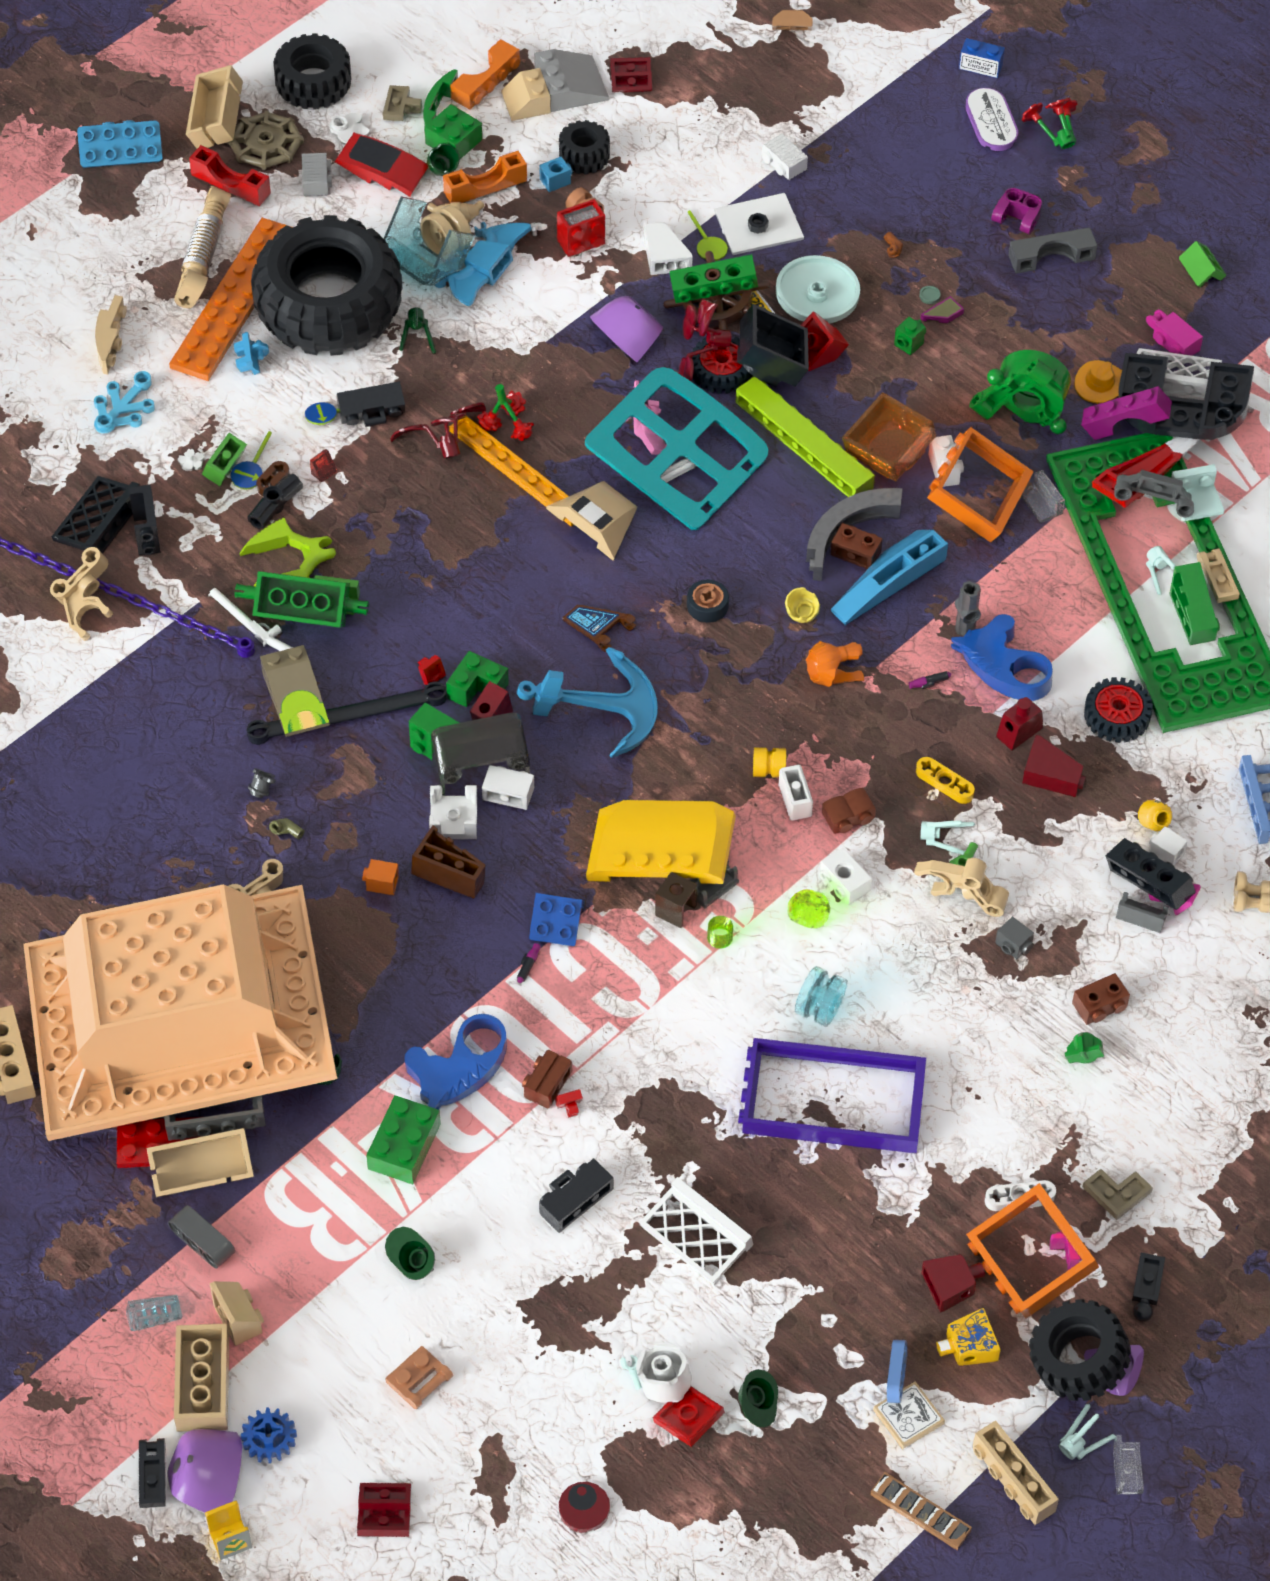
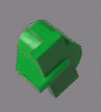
M1089 1032L1078 1033L1068 1045L1065 1057L1069 1063H1091L1099 1057H1104L1103 1042Z

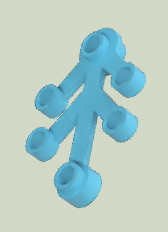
M139 371L134 375L135 385L121 400L119 397V383L111 381L107 384V393L111 396L113 406L109 413L106 411V397L98 395L94 398V405L98 409L99 414L94 421V427L98 432L109 433L116 426L128 424L134 428L142 425V417L139 413H132L126 417L118 416L123 413L140 410L144 413H152L155 410L154 401L151 399L131 403L141 391L148 390L151 386V375L148 372Z

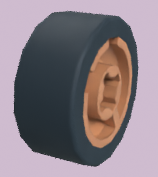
M707 579L700 580L689 588L687 609L694 619L710 623L716 622L726 615L729 607V594L723 584Z

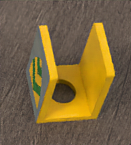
M237 1500L205 1513L208 1530L220 1560L252 1548L249 1529L244 1527Z

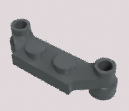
M1145 470L1129 476L1119 475L1116 479L1114 496L1118 500L1125 501L1130 499L1132 491L1175 502L1176 512L1180 517H1190L1194 513L1192 495L1185 490L1181 480Z

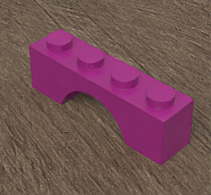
M1157 386L1084 408L1081 426L1094 440L1113 435L1115 423L1122 419L1137 418L1150 424L1169 419L1172 401Z

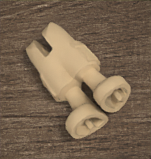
M1237 871L1233 894L1235 896L1233 902L1234 911L1242 912L1245 909L1258 908V911L1262 913H1270V881L1263 880L1260 886L1254 885L1247 881L1245 872ZM1248 896H1259V898H1252Z

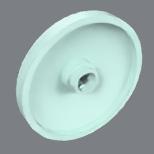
M813 255L795 259L784 266L777 277L776 297L779 304L789 315L803 322L813 311L828 323L840 321L854 311L859 301L860 284L857 276L847 265L830 257Z

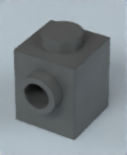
M1012 916L997 931L995 943L1001 947L1004 953L1018 959L1023 953L1026 955L1033 948L1034 932Z

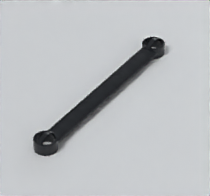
M431 682L424 689L326 709V714L331 725L415 707L424 703L431 706H440L447 699L446 687L440 682ZM436 690H439L443 693V695L438 698H432L428 696L429 693ZM254 720L247 726V737L251 743L256 745L266 743L271 737L285 735L280 720L270 722ZM262 728L266 730V733L261 736H253L251 734L256 729Z

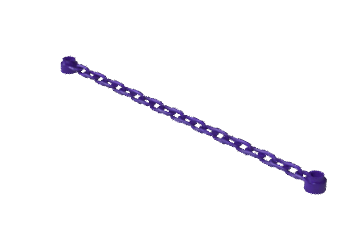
M0 537V546L6 548L11 553L19 556L23 555L39 565H47L65 576H72L77 571L70 565L58 563L44 554L34 553L18 543L9 542ZM13 545L20 548L19 552L13 550ZM37 556L44 558L43 562L38 561ZM62 566L68 568V573L61 570ZM97 578L99 583L104 585V587L99 585L98 588L106 593L126 599L138 607H145L159 616L169 617L180 625L201 631L206 636L227 642L228 645L237 648L238 655L243 658L251 657L255 652L254 642L248 637L230 636L221 632L216 627L204 625L190 616L176 613L164 605L150 602L143 596L131 594L117 585L107 584ZM110 587L118 589L116 593L109 591ZM135 597L141 599V604L134 601ZM159 607L162 608V609H165V610H166V612H165L166 614H163V613H161V612H158V611H159ZM184 618L191 620L190 625L183 622ZM209 629L216 631L215 635L208 633ZM233 639L238 640L237 644L233 643Z

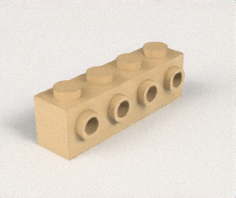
M996 1420L975 1433L973 1442L975 1455L978 1459L985 1461L989 1466L988 1469L992 1477L1000 1480L1004 1485L1007 1496L1011 1500L1015 1499L1020 1506L1022 1515L1027 1520L1030 1519L1034 1525H1037L1056 1512L1059 1499Z

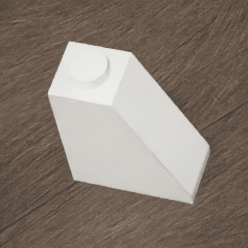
M665 222L644 224V242L651 275L667 274L672 270L692 267V253Z

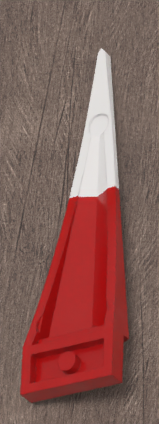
M1176 437L1136 458L1106 469L1092 481V487L1126 508L1136 499H1141L1145 494L1132 491L1130 499L1125 501L1116 499L1114 487L1119 475L1129 476L1145 470L1164 476L1200 439Z

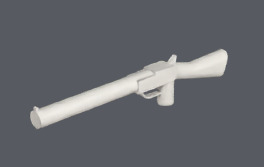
M216 588L212 589L210 594H208V596H212L247 627L263 644V647L268 644L279 651L293 648L274 638L282 632L278 625L270 628L265 623L258 624L254 620L252 621ZM261 626H265L269 631H265Z

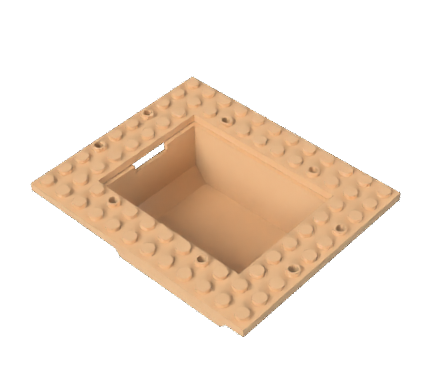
M223 884L80 915L65 935L24 944L44 1122L48 1141L337 1079L302 885L249 896Z

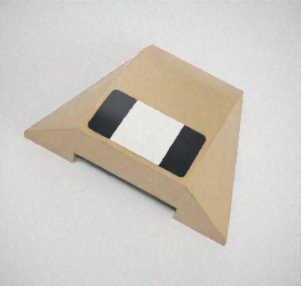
M602 481L550 504L546 509L561 521L567 518L598 542L597 548L614 560L637 510V506L605 481Z

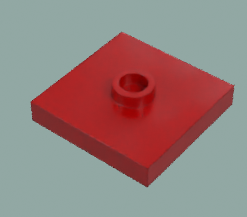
M690 1386L681 1401L667 1402L652 1418L654 1423L692 1447L725 1411L724 1407Z

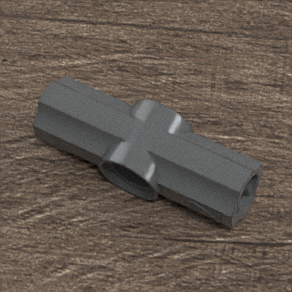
M972 581L963 583V586L960 588L959 598L954 603L957 609L955 630L958 635L964 636L969 629H976V622L981 617V612L978 608L981 588L978 583H973Z

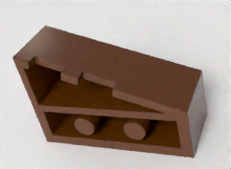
M432 825L412 855L411 874L474 899L484 885L486 865L466 849L461 850L454 844V840L450 837L445 838L438 832V828Z

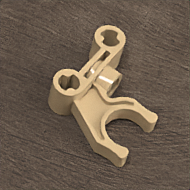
M89 547L84 550L81 557L84 564L67 581L57 579L50 587L51 594L65 607L69 627L77 632L84 641L90 638V634L83 630L80 624L81 617L86 611L97 608L107 618L113 615V612L105 606L101 599L90 596L99 587L100 583L97 578L108 567V559L95 547Z
M969 858L965 866L936 860L917 862L914 871L915 875L931 874L945 881L933 883L931 890L933 896L951 895L958 887L962 889V894L966 900L974 899L986 914L993 917H1000L1004 914L1009 892L1001 886H994L985 875L987 865L984 861L978 858Z
M269 859L263 863L262 875L245 887L238 884H231L229 887L249 896L273 891L283 882V865L279 860Z

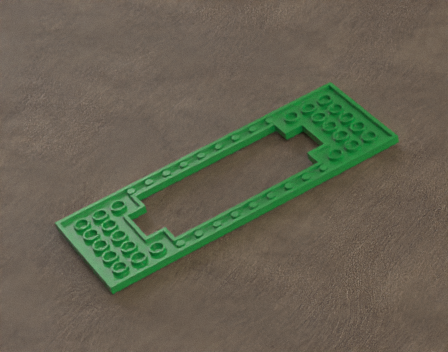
M1144 433L1047 454L1046 461L1143 688L1148 691V696H1151L1153 711L1162 732L1166 733L1270 709V649L1210 517L1185 522L1199 552L1205 551V553H1210L1218 548L1222 552L1240 593L1238 599L1222 602L1236 634L1218 638L1217 645L1222 657L1183 665L1176 648L1158 652L1154 651L1098 520L1115 517L1116 509L1109 497L1092 487V481L1106 469L1149 452L1174 439L1173 436ZM1183 458L1164 476L1171 478L1173 471L1187 469ZM1152 496L1157 508L1175 504V502Z

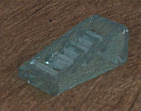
M177 1295L128 1301L126 1308L130 1331L142 1330L182 1319ZM170 1304L171 1313L167 1312L166 1305ZM160 1307L161 1314L157 1313L156 1308ZM146 1310H150L151 1315H147Z

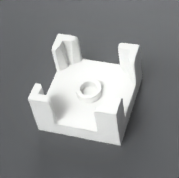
M466 785L465 796H442V786H430V828L434 825L445 838L477 839V785Z

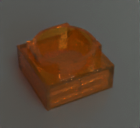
M882 392L846 432L842 440L847 453L896 482L926 452L925 448L936 437L933 421Z

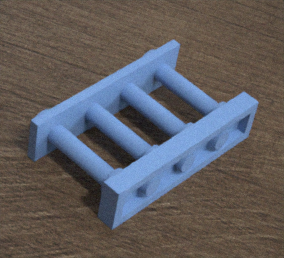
M1243 755L1239 765V772L1259 844H1266L1270 838V820H1268L1267 816L1268 812H1270V803L1263 801L1262 795L1263 793H1270V783L1262 784L1258 782L1257 776L1258 774L1270 773V764L1257 765L1253 763L1251 755Z

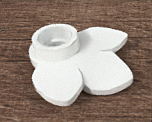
M349 113L345 116H335L330 122L331 132L337 134L338 139L345 144L353 132L365 136L370 133V130L360 123L362 114Z

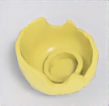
M806 588L793 589L786 597V611L794 621L809 623L819 614L820 604L815 593L806 590Z

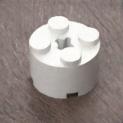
M665 1342L657 1343L649 1351L644 1350L637 1360L636 1368L643 1391L648 1399L657 1402H679L684 1398V1394L689 1390L692 1383V1375L687 1358L677 1345Z

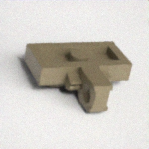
M389 85L382 114L383 120L403 121L405 113H421L423 108L422 99L409 97V86Z

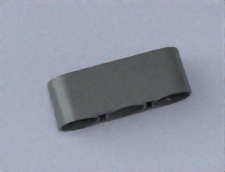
M188 1205L168 1221L171 1230L216 1269L236 1251L226 1237Z

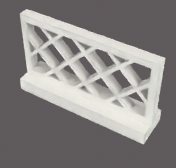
M1139 348L1137 354L1168 357V360L1172 361L1167 365L1163 392L1167 396L1204 400L1209 370H1206L1204 367L1210 366L1211 362L1222 363V360L1142 348ZM1191 363L1193 365L1185 367L1183 364ZM1178 367L1180 370L1172 372L1170 369ZM1199 370L1201 373L1193 375L1191 372Z
M677 1177L671 1183L672 1187L639 1224L714 1285L744 1251L747 1252L753 1246L752 1236ZM672 1197H675L680 1201L681 1210L666 1211V1203ZM684 1214H696L699 1218V1225L685 1226ZM681 1215L682 1226L667 1227V1216ZM653 1217H664V1228H653L648 1224ZM713 1228L717 1231V1240L703 1241L702 1229ZM699 1230L700 1241L686 1242L685 1231ZM682 1231L683 1243H671L668 1240V1232ZM732 1243L737 1247V1250L732 1255L722 1256L721 1244ZM718 1245L719 1256L704 1257V1246ZM700 1246L701 1258H689L687 1256L686 1247ZM719 1261V1269L713 1276L705 1271V1262Z

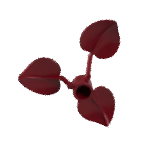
M701 300L698 314L695 307L688 304L683 321V335L685 339L690 340L693 336V331H698L700 336L707 334L706 341L711 345L710 347L688 353L686 357L681 359L678 374L691 382L694 369L693 356L711 350L717 351L718 347H729L731 344L730 330L708 327L717 307L716 303L708 300ZM696 319L698 321L699 328L695 325Z
M483 402L473 403L451 412L449 417H442L432 421L431 426L444 424L446 435L440 437V442L427 424L406 426L394 432L390 439L391 443L404 433L414 430H426L436 443L437 449L441 448L444 459L460 455L458 447V420L467 417L466 412L486 411V406ZM449 422H454V437L453 434H450Z

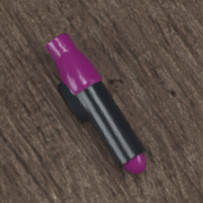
M944 671L926 677L923 676L910 681L909 687L910 689L930 688L934 686V683L948 680L951 677V673Z
M535 943L532 949L523 956L521 961L522 967L517 975L518 983L525 982L534 962L537 960L541 948L539 944Z

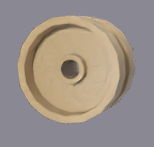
M447 205L421 220L420 230L423 241L431 253L439 259H445L471 244L472 235L469 223L462 212L453 205Z

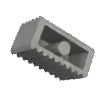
M327 153L302 154V184L305 197L307 195H328V187H332V176L328 175V172H332L331 160H327Z

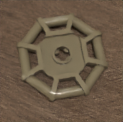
M265 110L264 113L240 118L235 128L234 140L227 143L231 145L236 155V161L266 170L268 167L292 162L296 151L304 143V137L300 135L293 118H286ZM284 130H289L291 134L284 133ZM239 143H245L246 148L242 150ZM287 143H292L288 150L284 148ZM250 154H254V155H257V156H261L262 159L255 158V157H252V156H249V155H250Z

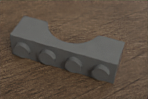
M1089 227L1010 241L1008 256L1015 274L1036 270L1038 261L1051 254L1064 255L1075 263L1095 260L1097 243Z

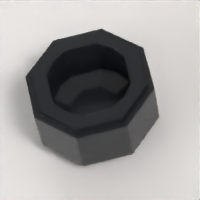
M755 213L749 217L748 227L751 232L759 234L765 232L768 228L769 220L766 215Z

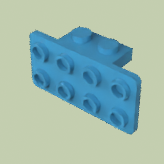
M127 120L118 124L105 122L102 125L81 126L77 129L80 164L83 168L160 162L163 159L158 121L135 122Z

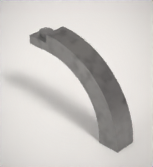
M881 488L857 493L835 504L819 519L810 535L806 562H810L809 571H813V580L822 581L825 555L842 523L854 526L873 519H899L902 488Z

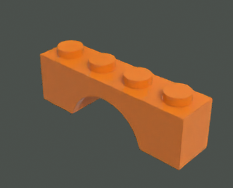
M500 39L488 50L490 68L480 74L471 75L463 73L450 85L451 100L471 110L476 104L481 102L483 97L492 92L496 85L504 81L510 72L518 68L520 64V49Z
M518 150L500 156L494 167L483 174L468 175L461 169L443 175L444 194L450 203H464L526 182L527 163Z

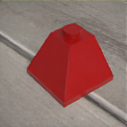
M814 311L801 324V326L808 329V371L835 361L849 346L841 333Z

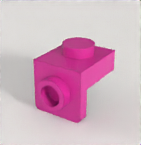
M1061 1231L1051 1235L1050 1250H1065L1068 1270L1082 1261Z

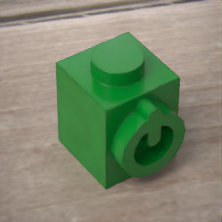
M908 317L895 330L894 345L910 356L924 344L926 328L921 320H914Z

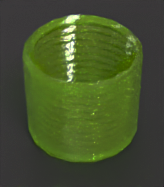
M715 916L710 919L707 940L711 946L722 949L728 947L733 941V923L728 917ZM716 929H724L728 933L725 935H716L712 931Z

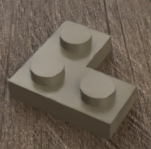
M1102 1169L1084 1181L1082 1186L1116 1220L1152 1193L1153 1187L1136 1171L1118 1185Z

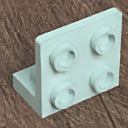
M1215 464L1172 472L1171 478L1183 481V487L1192 495L1194 503L1193 515L1186 518L1181 517L1182 521L1224 514V507L1214 485L1217 473Z

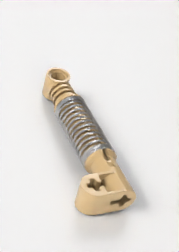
M211 186L207 193L203 212L196 220L182 263L181 280L174 298L175 303L182 308H192L206 286L208 280L206 275L208 274L223 227V214L231 198L230 193Z

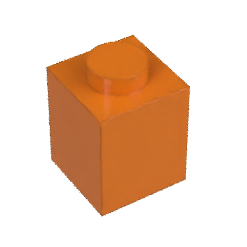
M371 859L369 867L364 868L362 880L366 882V891L394 896L399 879L398 864Z

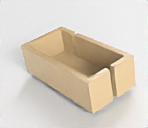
M232 65L196 75L186 130L187 137L196 149L200 145L209 148L214 146L215 143L219 145L234 140L240 103L239 95L242 91L243 80Z
M244 1128L146 1148L151 1171L156 1170L157 1173L152 1175L156 1198L227 1183L226 1178L231 1177V1182L254 1177Z

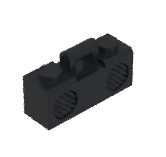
M400 381L337 393V406L342 424L356 425L363 420L365 427L385 424V416L394 418L405 413V401Z
M594 1158L588 1163L581 1164L576 1171V1176L567 1169L549 1184L552 1192H547L541 1197L539 1213L560 1233L614 1189V1177Z

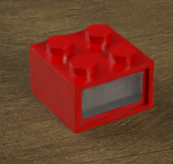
M595 199L557 212V241L567 257L605 244V214Z

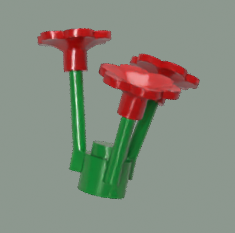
M1066 98L1045 106L1046 109L1053 108V113H1057V116L1059 115L1063 129L1057 132V138L1042 121L1040 112L1042 111L1043 104L1041 102L1033 104L1023 113L1022 121L1034 120L1035 123H1039L1053 140L1055 147L1060 146L1061 149H1068L1076 144L1070 120L1071 112H1074L1078 105L1076 100Z

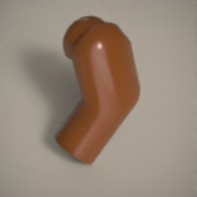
M887 232L884 235V240L890 245L887 248V253L889 257L896 258L901 254L903 243L892 232Z

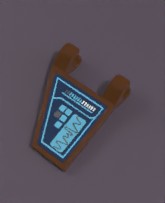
M576 605L562 617L564 622L594 641L604 652H606L608 647L612 648L609 644L611 642L610 637L604 634L618 622L628 631H632L636 627V624H634L635 617L631 614L583 605Z

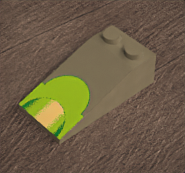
M304 645L260 656L263 676L285 736L329 726L326 710Z

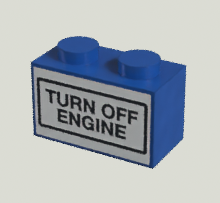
M966 38L960 54L959 69L998 78L1003 66L1005 47Z

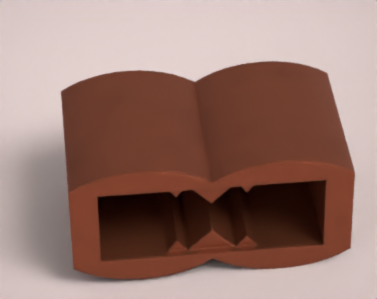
M864 788L851 790L843 796H837L822 803V814L834 834L846 833L853 826L869 824L875 818L876 808Z

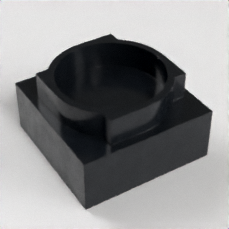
M752 304L740 320V345L737 349V363L743 365L754 377L776 387L779 382L783 381L796 387L809 370L808 329Z

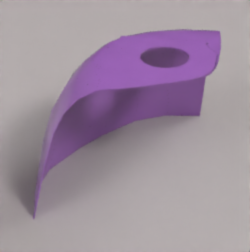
M621 296L614 299L590 316L592 321L636 362L642 358L663 330L660 322L650 312L647 313L646 309L635 299L629 296Z
M194 1429L181 1436L167 1472L172 1495L179 1501L204 1513L232 1502L236 1493L242 1458V1442L238 1433L215 1429ZM192 1455L193 1461L188 1463V1456ZM180 1458V1467L176 1473H173L174 1463Z

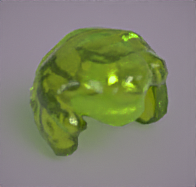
M804 889L795 893L787 906V913L791 921L813 929L823 927L831 913V907L825 894L810 889Z

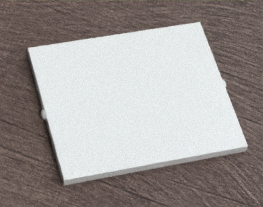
M785 193L714 208L732 255L804 240L803 233L796 220V215L793 213ZM761 213L766 215L769 223L765 232L757 234L750 231L748 219L752 214Z

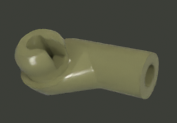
M288 818L273 820L269 824L270 831L275 835L290 833L296 839H301L305 833L304 829Z

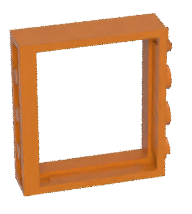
M970 427L965 433L962 434L960 432L954 440L956 446L952 447L947 453L946 458L948 460L939 468L937 472L940 474L939 477L935 478L930 484L929 489H931V492L927 498L991 543L1002 533L1034 471ZM965 446L1014 480L992 523L943 489Z
M1040 1183L966 1234L971 1241L967 1245L975 1256L981 1255L984 1259L981 1264L989 1276L991 1274L996 1276L998 1279L995 1282L997 1288L1002 1295L1008 1293L1012 1299L1008 1303L1016 1314L1021 1312L1025 1319L1099 1268L1092 1254ZM1039 1200L1082 1261L1023 1302L980 1241Z

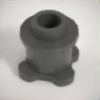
M254 768V779L248 785V789L251 790L250 793L258 798L269 796V787L276 782L274 779L275 775Z

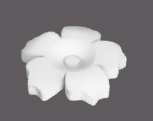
M188 449L184 456L179 455L178 462L185 471H192L193 468L199 470L202 468V461L205 457L203 453H195L193 449Z

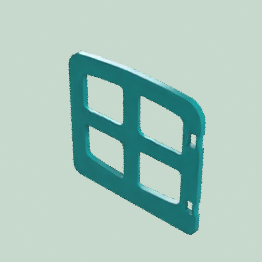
M665 367L656 368L651 371L585 438L587 449L691 530H699L765 462L768 456L767 444L750 427L701 388L674 370ZM661 387H667L701 410L683 430L674 429L645 406V403ZM631 417L638 419L667 443V446L649 465H643L613 436ZM714 422L724 428L748 451V454L732 470L724 468L695 444V441ZM679 457L688 458L718 483L700 502L693 501L661 479V475ZM746 462L752 465L748 471L742 468ZM708 503L712 508L708 513H705L702 508Z

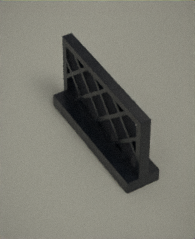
M97 476L51 536L53 541L80 550L95 547L103 554L133 514L129 487L140 486V484L131 482L130 485ZM101 484L109 487L108 489L96 492ZM124 491L121 496L114 498L113 493ZM111 494L112 499L99 502V498ZM96 499L97 504L85 507L87 502ZM114 505L110 511L102 512V508ZM96 510L100 511L98 515L89 518L87 516V513ZM85 515L86 519L73 523L75 517ZM102 520L97 527L91 528V523ZM88 525V530L76 533V528ZM73 530L74 534L66 537L62 536L64 532ZM90 536L86 543L80 542L78 540Z

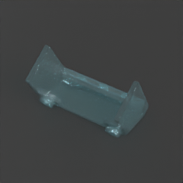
M401 196L384 239L389 248H392L400 263V269L422 285L433 286L461 269L475 235L449 229L439 255L423 245L424 241L420 230L421 223L419 220L427 203Z

